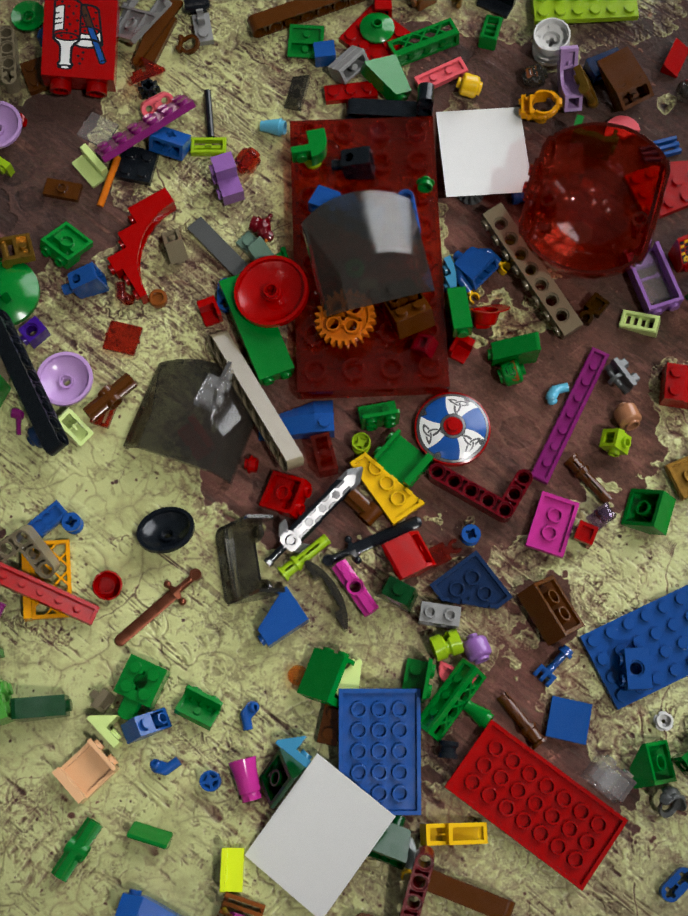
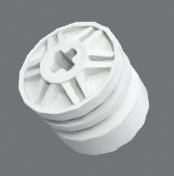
M547 18L536 25L533 33L532 54L539 64L544 66L557 65L560 46H569L571 30L567 23L558 18Z

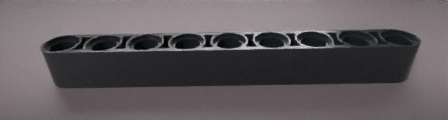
M0 309L1 359L43 449L50 456H55L69 444V440L10 316Z

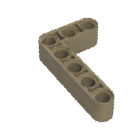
M22 525L0 541V562L2 563L20 551L41 578H51L60 567L58 558L31 525ZM21 533H25L28 539L23 538ZM6 543L11 545L12 550L6 547ZM33 548L37 549L40 555L35 554ZM45 564L50 565L52 570H48Z

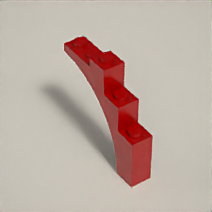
M166 188L127 208L130 214L127 217L132 225L117 233L120 239L117 242L122 250L107 258L110 264L107 267L111 274H116L119 280L123 278L127 286L131 285L134 289L132 293L135 299H140L143 305L149 302L141 279L143 249L155 227L165 217L177 210L175 202Z

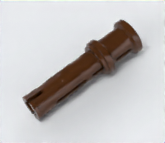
M577 453L572 455L563 464L572 470L575 478H580L603 505H606L614 498L589 472V466L582 463Z
M507 691L497 698L521 729L520 734L525 736L532 744L533 750L548 739L536 728L537 724L533 721L531 722Z

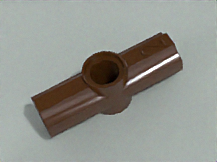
M125 373L112 385L102 388L98 393V397L85 406L83 411L95 422L108 410L117 408L122 403L123 398L138 385L129 374Z

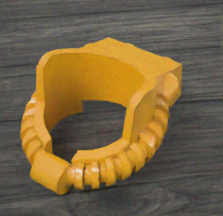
M538 90L527 97L526 94H522L521 98H519V105H521L519 115H521V119H526L527 121L534 120L539 124H544L549 118L555 116L560 107H562V98L552 90ZM547 98L555 102L554 107L549 111L542 112L533 108L535 103L546 102Z

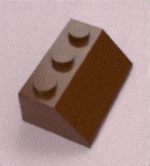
M554 575L533 583L517 594L521 605L525 607L531 621L536 625L542 639L548 646L585 626Z

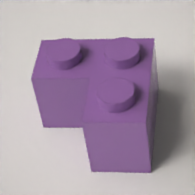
M231 151L210 157L212 165L208 166L213 184L218 186V189H216L218 199L223 200L224 206L245 200L244 191Z

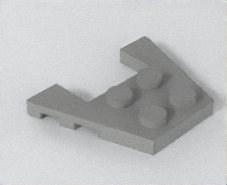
M139 0L123 2L121 6L123 12L119 17L118 40L135 44L173 3L170 0H156L148 12L135 8Z

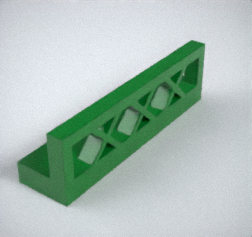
M448 18L388 41L387 46L392 55L396 54L402 67L459 45L460 33L452 19ZM447 25H449L452 29L449 31L441 30L442 27H445ZM429 32L436 33L433 37L425 36ZM413 38L420 39V41L415 44L410 42V40ZM398 44L404 46L402 49L397 51L394 48V46Z
M462 658L421 713V729L439 742L487 677L476 666ZM476 674H477V675H478L477 679L475 680L474 683H472V680L474 679V677H475ZM465 692L464 697L460 699V696ZM453 709V712L448 716L449 711ZM439 725H441V728L435 734V730L438 728Z

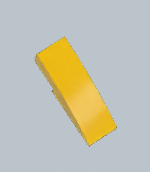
M487 822L420 824L421 846L488 844Z

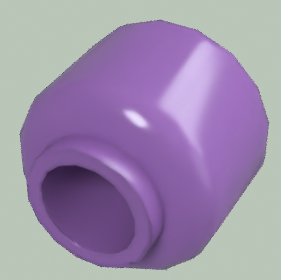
M477 633L468 635L466 637L467 640L463 643L467 660L475 664H481L489 660L492 650L486 636L477 635Z

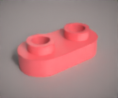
M163 91L144 100L140 105L141 114L143 116L148 113L153 114L160 105H167L172 102L173 96ZM165 97L166 102L162 103L161 100ZM147 106H151L150 111H146Z

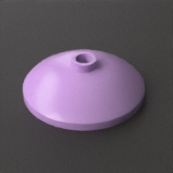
M0 101V149L15 142L22 130L20 113L13 105L5 101Z
M59 352L49 356L42 362L37 371V375L51 404L56 406H70L80 402L90 392L93 384V372L85 358L73 352ZM70 381V384L66 386L65 382Z

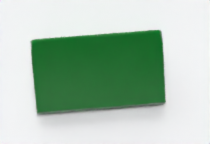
M135 821L126 836L149 845L168 849L173 833Z

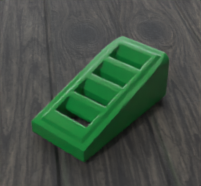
M486 14L479 37V48L495 50L503 22L502 17Z

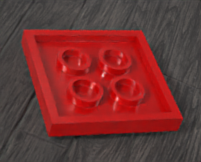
M374 4L339 37V42L346 48H349L351 45L363 48L369 60L392 55L387 42L411 33L392 19L395 29L393 36L388 41L375 44L365 40L360 33L362 19L370 13H384L383 11H375ZM398 44V45H395L394 48H395V50L397 51V50H399L403 45Z

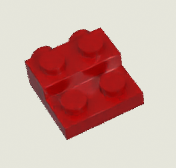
M273 470L259 506L297 520L299 515L301 516L305 511L304 503L306 498H309L312 494V485L304 478Z

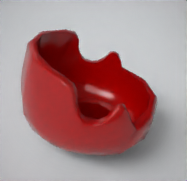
M105 570L95 576L92 588L94 594L99 599L112 600L121 593L123 583L121 577L116 572Z

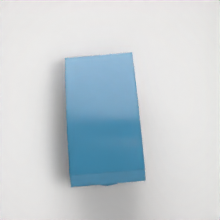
M451 256L443 258V265L441 266L445 276L444 283L442 284L445 294L447 288H455L457 286L456 271Z

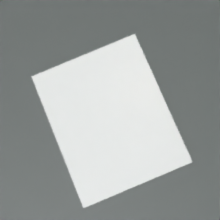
M520 107L436 112L446 197L533 192L521 115H519Z
M317 753L248 849L245 856L314 916H325L396 816Z

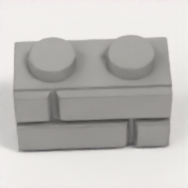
M351 45L328 66V70L334 81L346 85L351 78H354L360 72L364 61L369 59L363 48Z

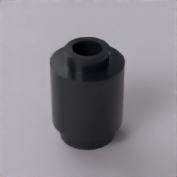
M184 0L186 13H191V15L197 14L196 9L203 8V13H206L208 8H210V1Z

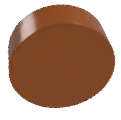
M155 289L149 294V302L152 307L160 309L166 306L168 297L163 290Z

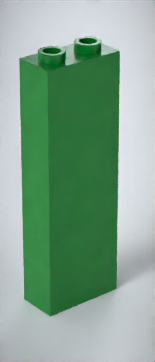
M240 274L220 280L219 290L259 384L269 386L275 380L290 378L294 374L295 367L278 327H259L250 323L242 316L234 299V287Z

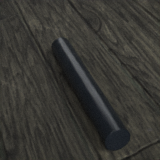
M206 89L204 90L207 136L215 137L211 90Z

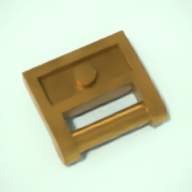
M579 64L573 67L576 73L573 77L576 84L579 85L578 90L580 94L585 96L588 106L594 109L599 105V101L589 77Z
M29 233L0 238L1 262L4 268L7 269L15 264L36 261ZM9 245H13L15 255H9Z

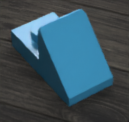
M307 736L276 741L279 747L307 768L311 763V755L303 749L301 752L298 751Z

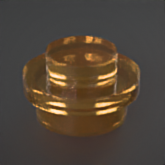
M301 665L293 666L288 672L289 681L293 685L299 686L306 668Z

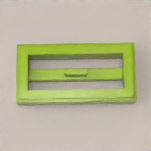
M191 137L190 154L191 156H216L226 153L227 138Z

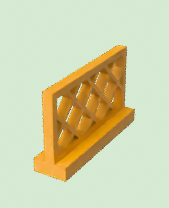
M70 540L44 541L47 546L53 545L50 548L51 551L57 545H66V552L61 557L54 553L59 562H62L67 567V571L62 576L57 573L54 574L59 579L53 586L56 587L62 581L67 585L68 590L66 592L72 594ZM21 553L22 572L44 581V578H40L35 573L34 568ZM45 564V567L48 570H52V568ZM23 596V619L25 622L69 618V616L51 608L46 614L36 615V607L40 603H36V601Z

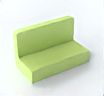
M85 143L80 146L82 155L74 160L72 165L90 186L95 188L106 180L108 169Z

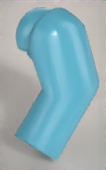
M568 383L554 385L549 388L546 394L549 405L557 403L559 394L569 392Z

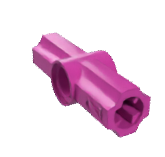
M346 559L341 560L331 568L364 617L371 615L379 609L365 588L363 581L358 578ZM358 584L361 589L359 592L354 593L350 590V586Z

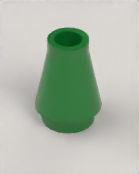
M471 700L463 708L479 727L486 728L490 720L494 718L491 710Z

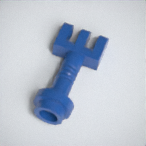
M565 644L558 648L560 653L547 667L541 664L532 673L534 676H537L540 671L543 673L538 679L540 682L548 677L549 680L545 683L547 688L557 678L553 672L566 657L569 660L572 658L574 652Z

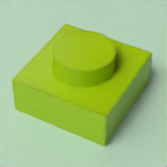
M0 157V174H7L12 177L15 171L11 163Z

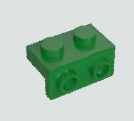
M187 685L182 698L174 709V713L210 731L221 712L223 702L216 696H210L202 692L198 687Z

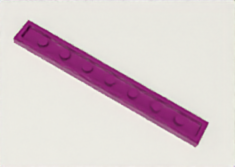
M592 347L531 472L534 480L545 485L548 484L609 354Z

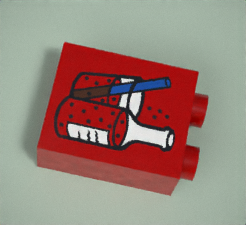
M119 0L44 1L41 77L44 85L50 87L51 93L69 95L72 89L86 90V95L90 97L105 98L108 91L116 92L120 17Z

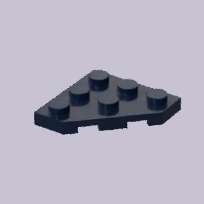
M477 550L429 585L441 602L497 610L513 598Z

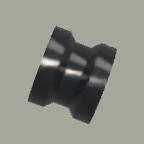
M439 740L440 751L437 757L458 759L456 748L459 747V742Z

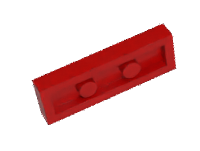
M369 81L324 86L326 105L346 103L349 98L378 99L377 89Z

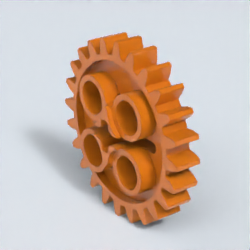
M342 289L341 294L334 291L333 297L328 294V301L322 299L323 306H317L320 312L315 313L317 319L314 322L317 325V332H320L319 336L321 339L324 338L326 344L330 342L331 346L334 347L338 343L339 349L345 344L347 349H349L351 343L357 347L356 341L359 340L361 343H364L363 337H370L368 331H374L371 325H376V321L373 318L377 316L373 312L375 310L374 305H371L370 299H366L365 294L360 296L358 290L353 294L351 289L348 290V293H345L344 289ZM337 307H342L339 311H334ZM355 309H360L359 312L353 313ZM338 324L336 328L331 329L332 325ZM356 326L355 330L349 331L351 327Z

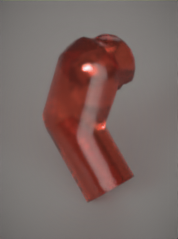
M117 282V299L125 305H132L135 301V296L126 292L125 282Z

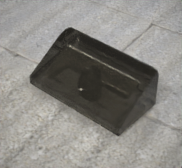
M310 75L293 77L284 108L302 111L310 84Z

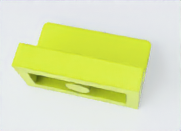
M222 848L219 892H243L245 848Z

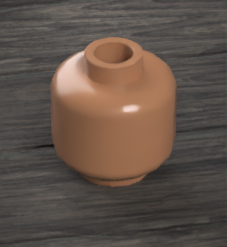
M631 402L618 404L613 413L618 426L627 431L636 429L642 420V415L637 406Z

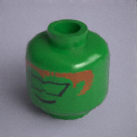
M516 359L502 363L500 369L497 370L501 384L505 383L508 387L522 383L524 380L523 375H526L524 364H519Z

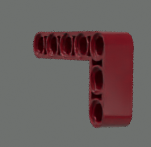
M434 463L430 466L428 480L486 515L505 523L511 519L533 480V475L527 469L519 470L502 498L440 463ZM438 470L442 475L434 477L432 471ZM518 477H525L527 479V483H521L518 480ZM450 480H456L458 482V486L452 487L449 485L448 482ZM471 489L475 492V495L468 496L465 491ZM509 493H516L518 495V499H511L509 497ZM489 499L492 505L485 506L482 500ZM505 508L508 510L509 515L503 516L499 510Z
M420 846L416 851L399 916H420L434 867L435 853L429 846ZM426 855L430 858V860L424 862L420 859V857ZM422 876L425 880L418 882L414 877ZM416 896L419 900L413 902L409 897ZM359 913V914H357L356 916H373V915H369V914H366V913Z

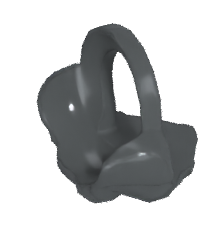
M665 786L661 789L663 793L659 798V815L663 818H668L677 810H686V797L677 788ZM673 801L672 807L668 811L663 812L662 806L669 805Z

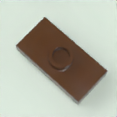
M47 178L43 195L44 197L79 203L83 186L80 183Z

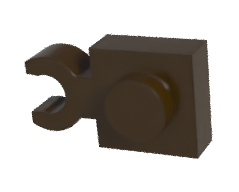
M595 292L584 305L585 311L580 313V320L582 317H588L589 320L586 325L589 326L594 316L599 318L608 308L610 302Z

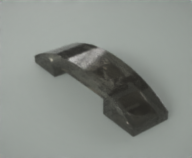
M309 560L305 561V567L314 582L322 578L340 610L336 611L334 616L345 633L348 631V616L345 602L338 587L323 569Z

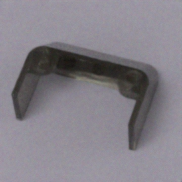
M246 514L217 530L215 539L223 594L227 604H241L264 600L285 592V588H273L268 579L261 580L256 543L264 535L262 524L273 519V515Z

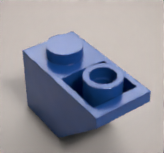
M164 707L135 716L120 726L127 744H131L172 727V724Z

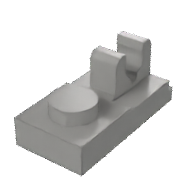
M203 8L196 9L197 14L192 15L195 35L200 40V46L214 44L209 12L203 13Z

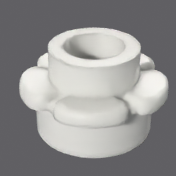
M666 711L658 712L653 718V722L656 724L655 727L659 731H669L673 727V717Z

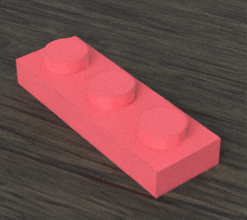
M460 56L415 76L414 83L418 88L420 83L430 82L434 85V89L458 79V77H462L469 70Z

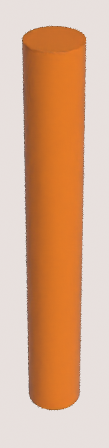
M119 156L113 158L97 202L98 207L103 208L121 160Z

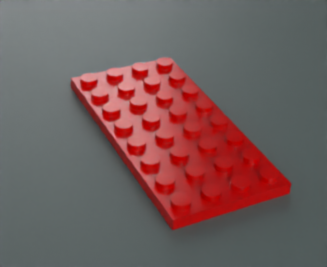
M492 719L444 786V788L581 891H583L628 822L625 817Z

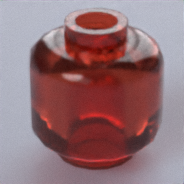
M252 147L242 148L234 159L237 170L243 175L245 173L253 174L261 163L259 152Z

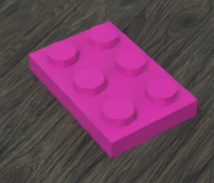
M542 491L525 547L562 559L580 503Z

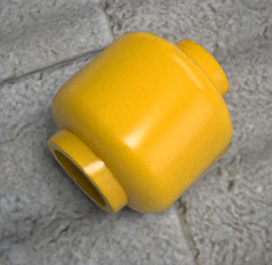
M466 72L462 77H458L456 88H459V95L473 99L476 95L479 96L483 82H481L480 76Z

